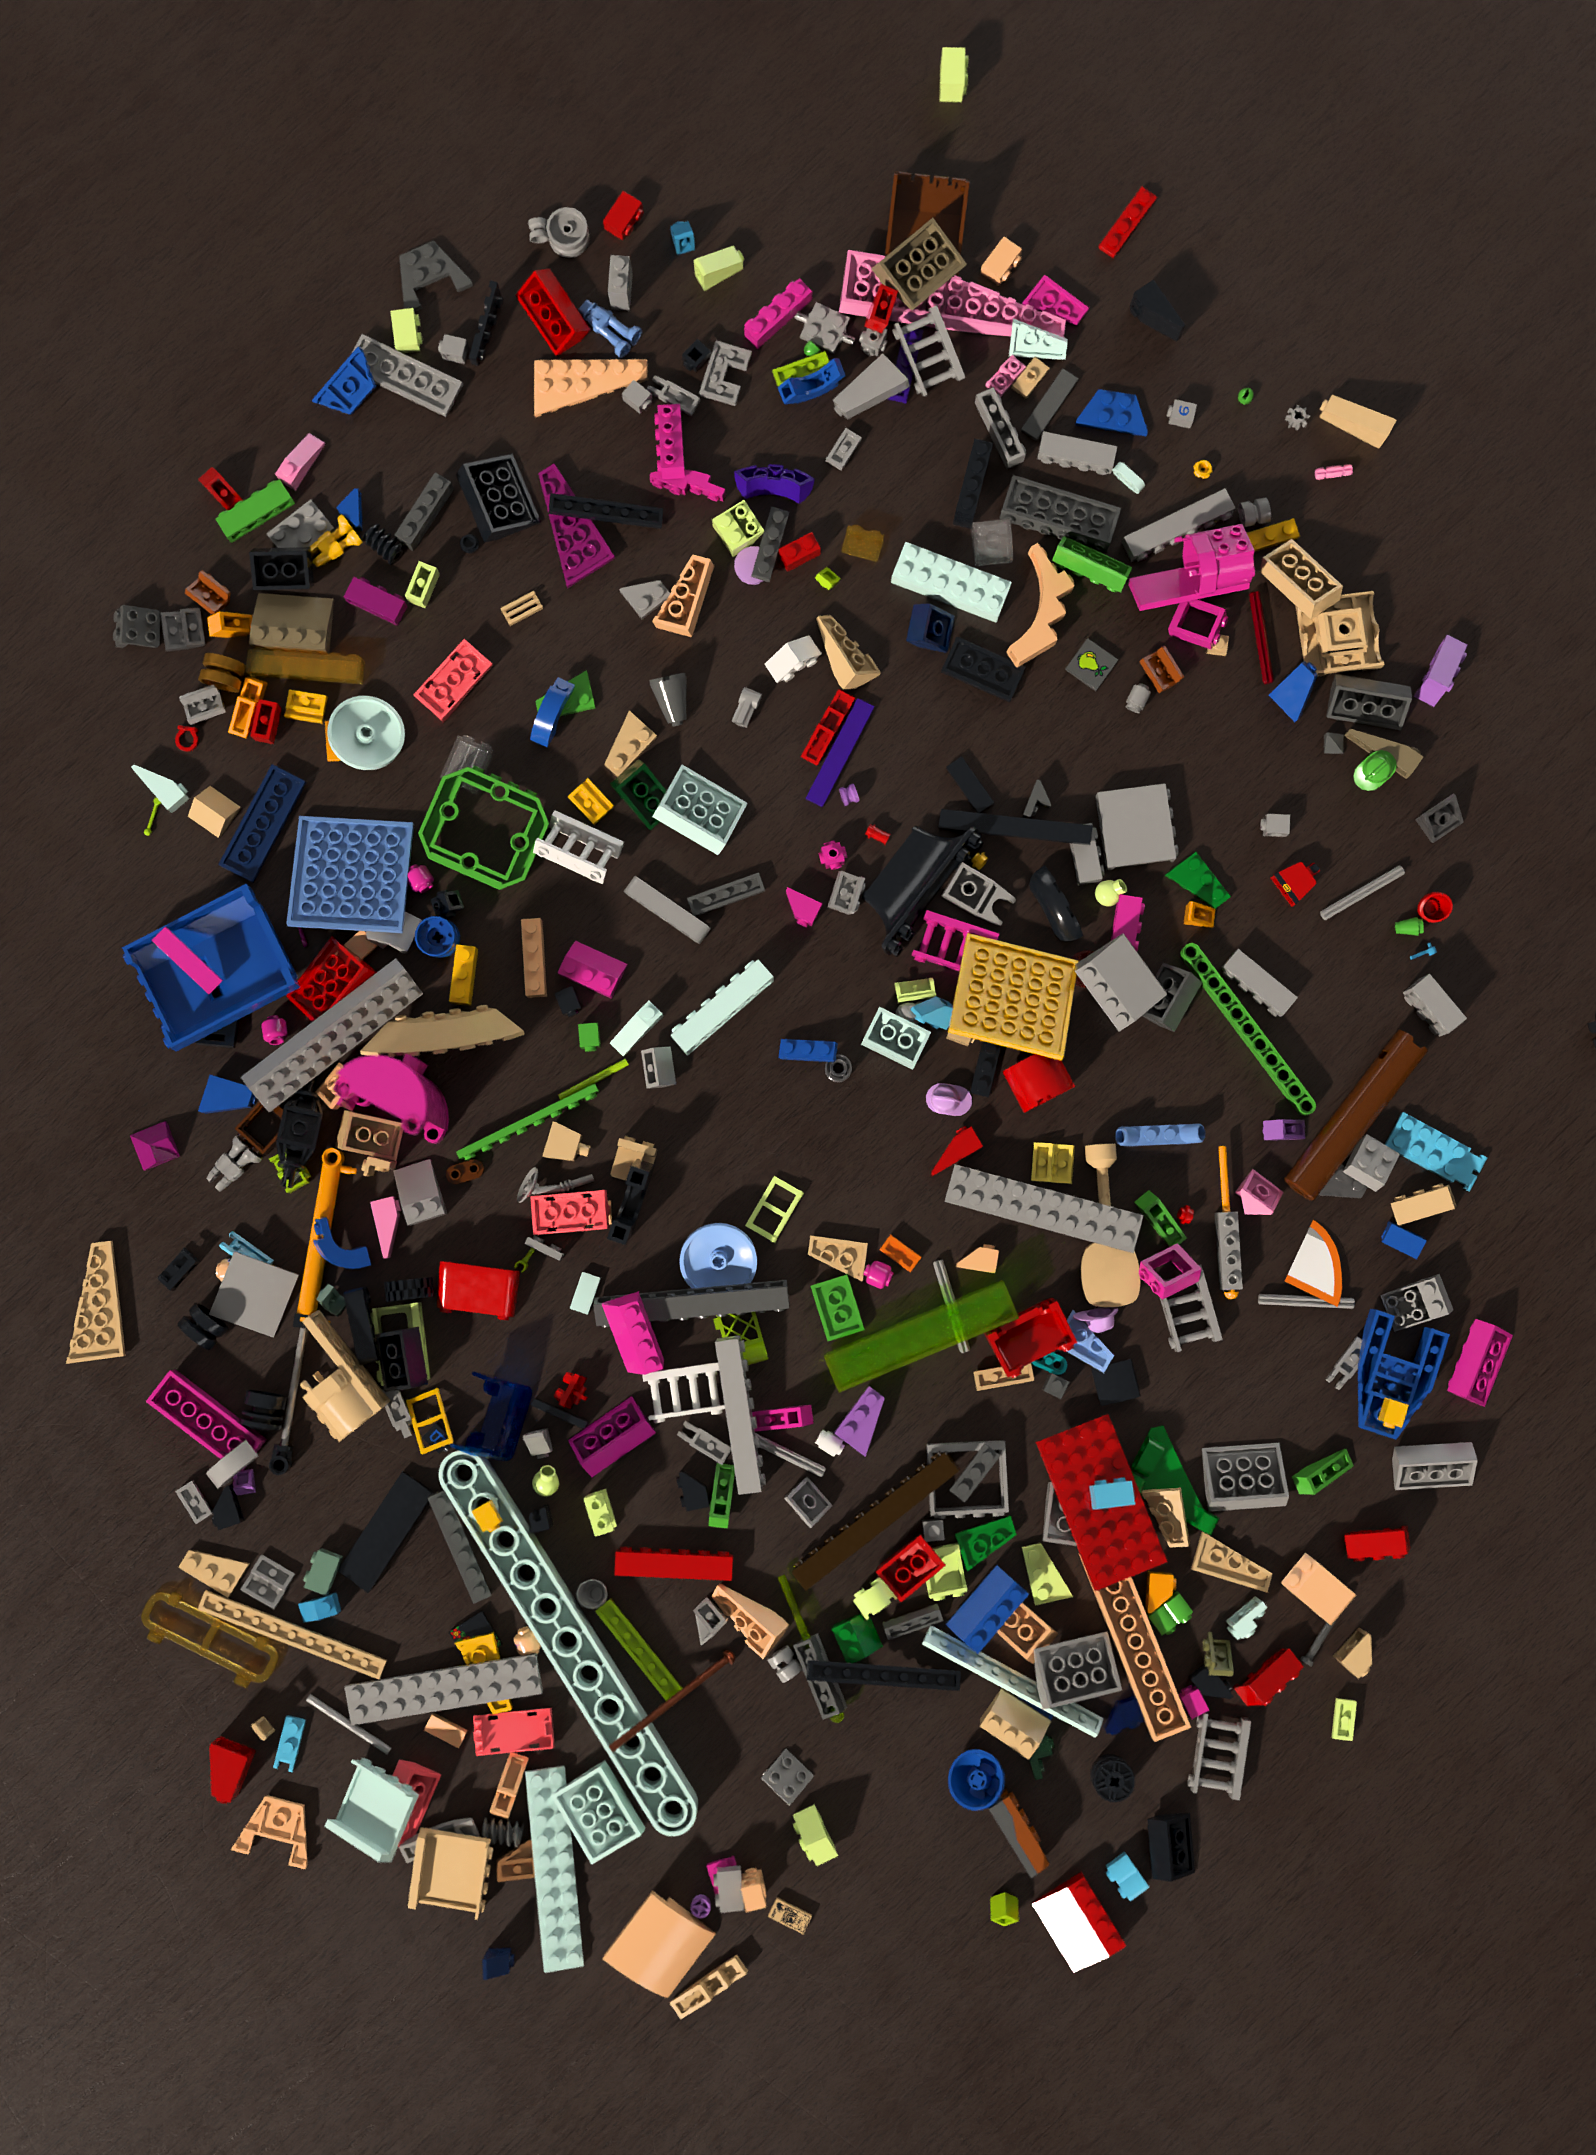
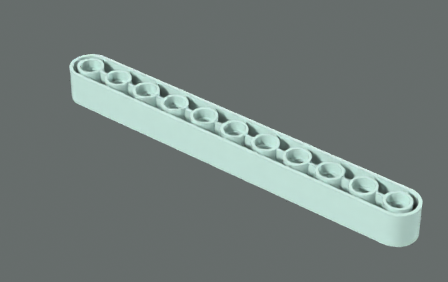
M461 1448L449 1454L442 1461L439 1468V1481L447 1496L654 1828L667 1836L684 1834L694 1824L698 1809V1798L693 1787L652 1722L636 1734L640 1739L639 1745L628 1747L624 1743L614 1752L610 1750L609 1745L648 1715L534 1533H530V1526L487 1457L474 1448ZM465 1464L472 1469L470 1480L464 1481L459 1478L457 1470L460 1465ZM481 1498L492 1500L503 1520L499 1523L500 1527L490 1533L488 1530L482 1531L472 1513L474 1509L478 1508V1502ZM508 1531L513 1535L514 1543L512 1546L504 1547L500 1544L499 1534L501 1532ZM522 1565L533 1567L535 1571L533 1579L525 1580L520 1576L519 1569ZM550 1598L555 1602L556 1609L553 1613H545L541 1610L540 1602L542 1599ZM572 1632L576 1636L577 1643L572 1647L565 1646L561 1642V1634ZM587 1665L595 1667L598 1672L597 1678L594 1680L585 1679L582 1675V1668ZM607 1699H613L618 1703L619 1710L616 1713L609 1714L604 1711L603 1702ZM648 1767H656L659 1769L661 1777L656 1781H650L645 1777L644 1771ZM669 1801H677L681 1804L682 1811L679 1814L672 1815L667 1812L665 1805Z

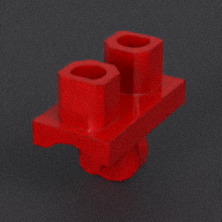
M566 1372L563 1381L569 1384L566 1391L558 1388L554 1394V1397L559 1401V1405L571 1409L572 1405H578L581 1399L587 1401L588 1397L584 1395L587 1388L583 1386L587 1378L583 1375Z

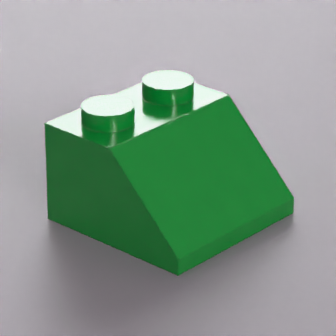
M859 1613L832 1625L833 1633L846 1663H854L864 1659L883 1647L869 1614V1619L867 1620L862 1613Z

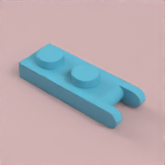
M233 1231L229 1234L233 1242L230 1245L221 1242L219 1245L221 1249L231 1256L235 1251L271 1265L274 1261Z
M286 1716L273 1768L278 1769L280 1762L289 1763L288 1772L293 1773L306 1719Z

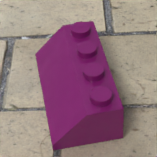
M631 1396L568 1441L581 1466L593 1477L656 1432L637 1402Z

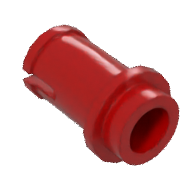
M870 824L865 835L885 845L890 837V833L875 827V824Z

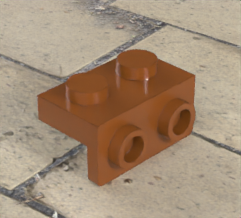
M203 570L199 572L198 579L185 589L186 595L212 615L221 611L230 602L231 593L227 587L219 584L213 576Z
M1165 646L1139 661L1158 693L1175 686L1184 678L1180 668Z

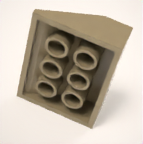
M931 218L871 269L883 285L898 290L897 298L911 310H914L967 264L934 218Z
M258 593L251 622L249 644L254 650L329 655L334 599Z

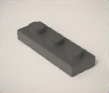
M984 1443L950 1487L949 1491L966 1502L999 1459L1000 1455Z
M938 1604L915 1612H910L907 1615L890 1619L882 1624L888 1640L942 1622L943 1618Z

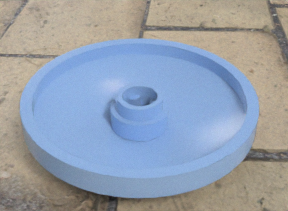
M725 1223L707 1224L692 1232L684 1242L680 1254V1269L683 1278L691 1288L751 1283L757 1269V1253L751 1239L739 1228Z

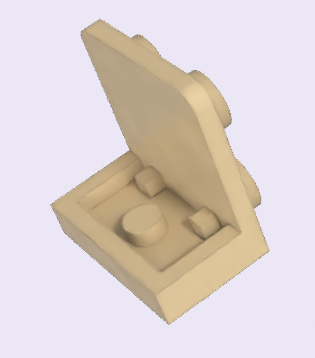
M625 1136L624 1139L619 1138L611 1176L626 1181L630 1167L636 1159L654 1164L657 1149L653 1148L654 1144L643 1141V1144L635 1143L636 1139Z

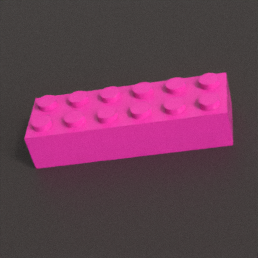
M176 1369L170 1370L146 1401L220 1459L245 1440L257 1453L267 1440L254 1429L241 1424L239 1417Z

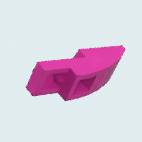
M685 470V478L662 480V472L658 471L650 473L649 476L653 486L660 489L663 487L670 489V492L676 495H686L687 490L690 489L692 493L707 495L710 500L716 502L718 500L724 501L726 496L724 488L711 484L710 475L701 472Z

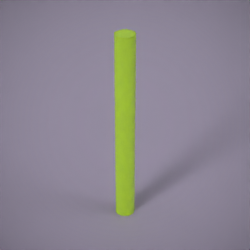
M623 1059L558 1094V1096L562 1100L597 1083L629 1064L626 1059Z

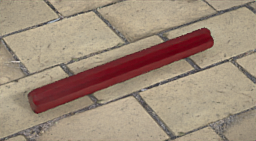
M1255 591L1249 594L1259 661L1263 683L1270 684L1273 683L1274 677L1260 592Z

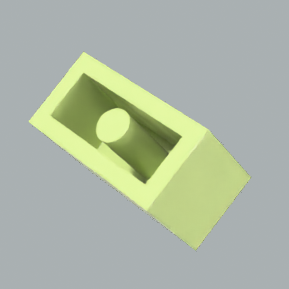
M413 308L391 311L396 350L401 353L420 351V344H423L421 332L418 333L417 326H420L419 314L416 315Z
M418 562L405 594L408 602L423 608L427 607L440 575L436 567Z

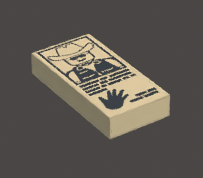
M776 1897L768 1917L804 1934L812 1914Z

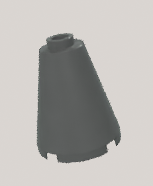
M686 673L649 680L651 689L667 723H672V727L682 725L683 720H686Z

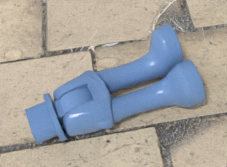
M586 300L578 310L583 315V319L588 321L593 327V331L600 333L613 344L615 354L620 358L628 354L631 350V345L634 346L642 334V329L638 326L626 327L613 316L610 310H606L596 303L592 304L589 300ZM610 325L618 333H620L627 341L620 339L607 327Z

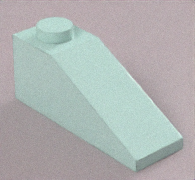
M131 766L171 813L190 799L186 795L187 789L181 783L176 784L170 779L139 766Z
M648 1001L630 1019L610 1044L624 1057L664 1015Z

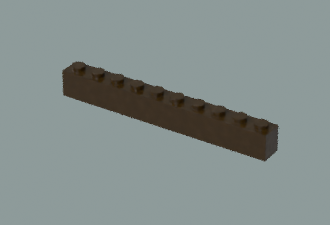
M947 1451L944 1453L937 1452L931 1457L933 1461L930 1464L926 1465L923 1463L916 1469V1475L912 1478L908 1475L900 1481L902 1486L898 1489H895V1487L891 1488L885 1493L887 1497L884 1500L880 1501L877 1499L870 1505V1511L867 1513L862 1511L854 1517L856 1522L852 1525L849 1523L845 1524L839 1529L841 1533L838 1536L831 1535L824 1541L826 1544L824 1547L819 1549L817 1546L809 1553L811 1557L806 1561L802 1558L794 1564L795 1569L792 1571V1574L806 1591L958 1473L961 1469Z

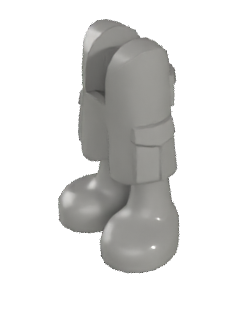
M237 1135L233 1138V1146L230 1152L223 1153L206 1178L211 1183L221 1173L225 1175L215 1186L219 1192L236 1181L244 1173L243 1167L247 1163H259L263 1159L261 1155H258L248 1147L249 1143L247 1141L244 1142ZM244 1151L242 1156L238 1159V1161L235 1162V1157L240 1152Z

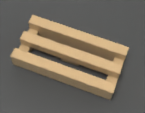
M532 591L500 609L508 624L512 626L542 610L543 607L535 592ZM533 598V600L507 613V611ZM535 603L537 604V606H535L534 608L518 615L513 619H510L511 616L525 610L526 608L534 605Z

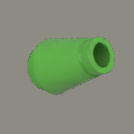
M1414 917L1395 922L1396 934L1419 936V934L1424 933L1423 918Z

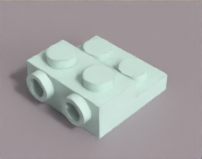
M1255 1596L1226 1620L1229 1625L1227 1627L1228 1631L1237 1640L1250 1637L1255 1633L1254 1629L1257 1627L1253 1619L1262 1617L1265 1614L1264 1610L1268 1607Z

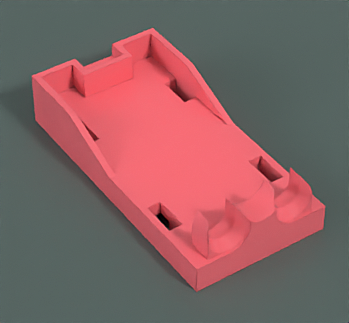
M463 639L415 692L414 696L444 723L493 664ZM458 652L459 655L452 660V657ZM480 672L481 674L474 680L476 675ZM455 700L454 704L449 708L448 706Z
M607 1190L530 1196L533 1235L609 1229L610 1206L607 1201ZM591 1193L592 1197L584 1198V1194ZM554 1197L555 1200L547 1201V1198ZM594 1224L593 1228L586 1229V1225ZM557 1227L556 1231L549 1232V1228Z
M552 1707L473 1716L476 1756L555 1748ZM528 1712H537V1715L528 1716L527 1714ZM498 1715V1719L489 1720V1716ZM539 1743V1747L530 1748V1744ZM491 1748H500V1751L492 1752Z

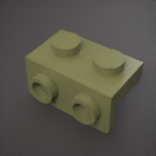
M1208 1632L1207 1638L1203 1639V1651H1206L1205 1667H1208L1209 1675L1233 1676L1234 1669L1230 1640L1213 1639L1212 1632Z

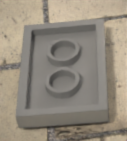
M310 499L266 534L277 548L310 547L317 541L319 536L326 531L332 533L335 529Z

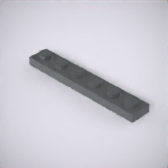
M443 1489L427 1496L473 1604L492 1596L453 1504Z

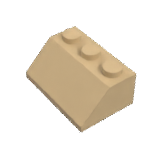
M1004 1688L1000 1689L980 1718L981 1728L1027 1759H1030L1038 1748L1051 1723V1720Z

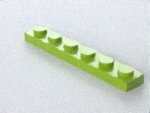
M611 1598L595 1611L666 1701L682 1689Z

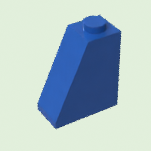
M1306 661L1302 662L1269 694L1294 722L1301 718L1318 676L1315 672L1317 670L1316 667Z
M209 1075L198 1111L207 1114L252 1108L258 1099L246 1085Z

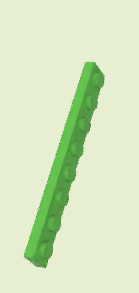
M593 1084L456 1151L459 1159L465 1158V1161L472 1159L476 1156V1152L480 1150L486 1152L493 1148L492 1144L498 1141L502 1144L510 1140V1136L515 1133L517 1135L523 1134L528 1131L527 1127L533 1124L535 1127L545 1122V1118L549 1116L555 1118L562 1114V1110L566 1108L571 1110L579 1106V1102L584 1099L586 1101L592 1100L597 1097L596 1093L600 1091L597 1085Z

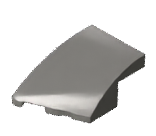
M405 912L403 933L366 931V940L382 949L390 945L405 954L415 937L417 926L422 920Z

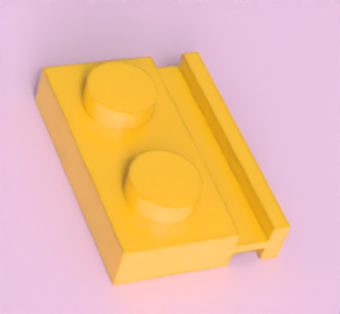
M289 690L284 717L323 724L328 697L326 695Z
M588 778L568 796L572 803L593 825L614 807Z

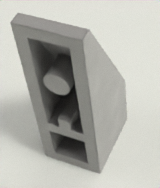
M548 1428L528 1432L523 1435L524 1442L532 1456L537 1455L538 1459L548 1457L549 1452L553 1451Z

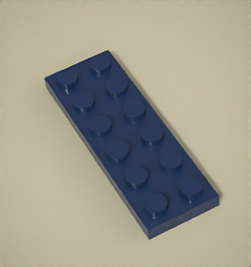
M271 764L218 865L254 883L307 782Z

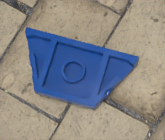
M360 346L354 350L312 399L314 403L352 415L376 388L365 354Z
M1101 389L1096 392L1075 423L1078 426L1147 436L1148 433L1136 395Z

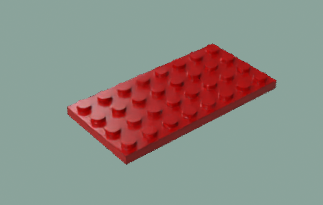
M1109 1414L1036 1442L1094 1591L1167 1562ZM1116 1478H1125L1126 1481H1132L1135 1505L1092 1510L1089 1486L1095 1485L1094 1481L1106 1480L1107 1484L1114 1483Z

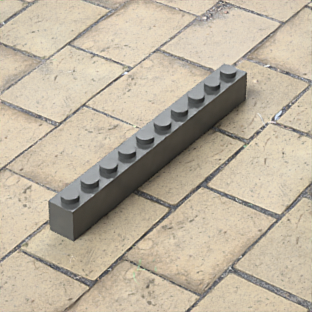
M787 1280L639 1293L650 1322L657 1320L667 1322L670 1319L687 1320L690 1317L703 1319L712 1315L724 1317L734 1313L737 1315H744L747 1312L764 1313L767 1310L780 1312L789 1308ZM626 1295L595 1297L593 1305L596 1326L610 1327L602 1303Z

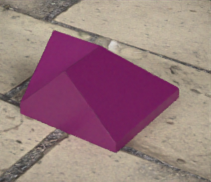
M167 1121L130 1135L143 1171L180 1157Z

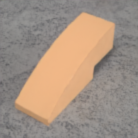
M510 1752L490 1809V1814L509 1819L527 1766L528 1757Z

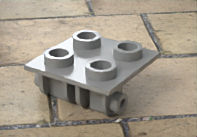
M785 1749L771 1767L764 1771L761 1779L790 1806L814 1775Z

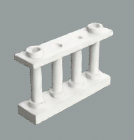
M555 810L549 824V828L552 830L545 841L539 838L536 839L533 853L603 884L607 872L604 866L610 856L618 859L624 842ZM559 832L569 836L562 849L552 845ZM576 840L586 844L579 857L569 852ZM593 848L604 852L597 865L587 861Z
M718 1362L655 1371L643 1375V1382L648 1381V1384L651 1386L655 1414L649 1415V1420H653L654 1423L665 1422V1418L709 1411H711V1415L723 1413L725 1404L720 1405L716 1382L717 1371H719ZM698 1373H706V1376H708L712 1402L710 1407H700L696 1379ZM686 1375L687 1379H689L693 1409L681 1411L677 1380H679V1376ZM667 1378V1381L670 1382L674 1412L662 1413L658 1387L659 1379Z

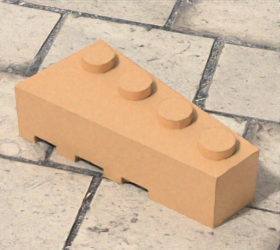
M696 555L691 556L680 575V579L673 586L669 597L664 601L660 612L652 621L656 628L689 637L693 636L714 569L711 559Z

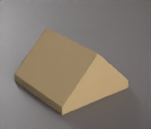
M209 786L194 797L188 817L220 838L241 810V807Z

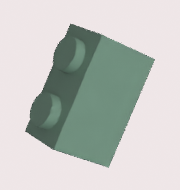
M323 1548L314 1552L310 1563H313L311 1570H307L303 1579L306 1582L304 1588L325 1596L329 1594L343 1556Z

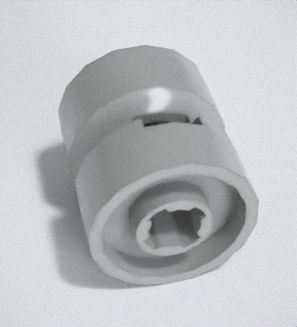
M1266 497L1256 499L1254 503L1250 501L1239 503V518L1244 527L1253 526L1256 522L1262 524L1271 521V508Z
M788 1645L782 1647L767 1659L771 1667L777 1669L776 1674L782 1683L790 1680L802 1671L801 1664L797 1659H793L794 1654Z

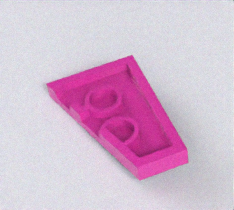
M1046 275L1041 278L1022 303V305L1026 306L1028 304L1037 311H1045L1075 325H1078L1089 311V307Z

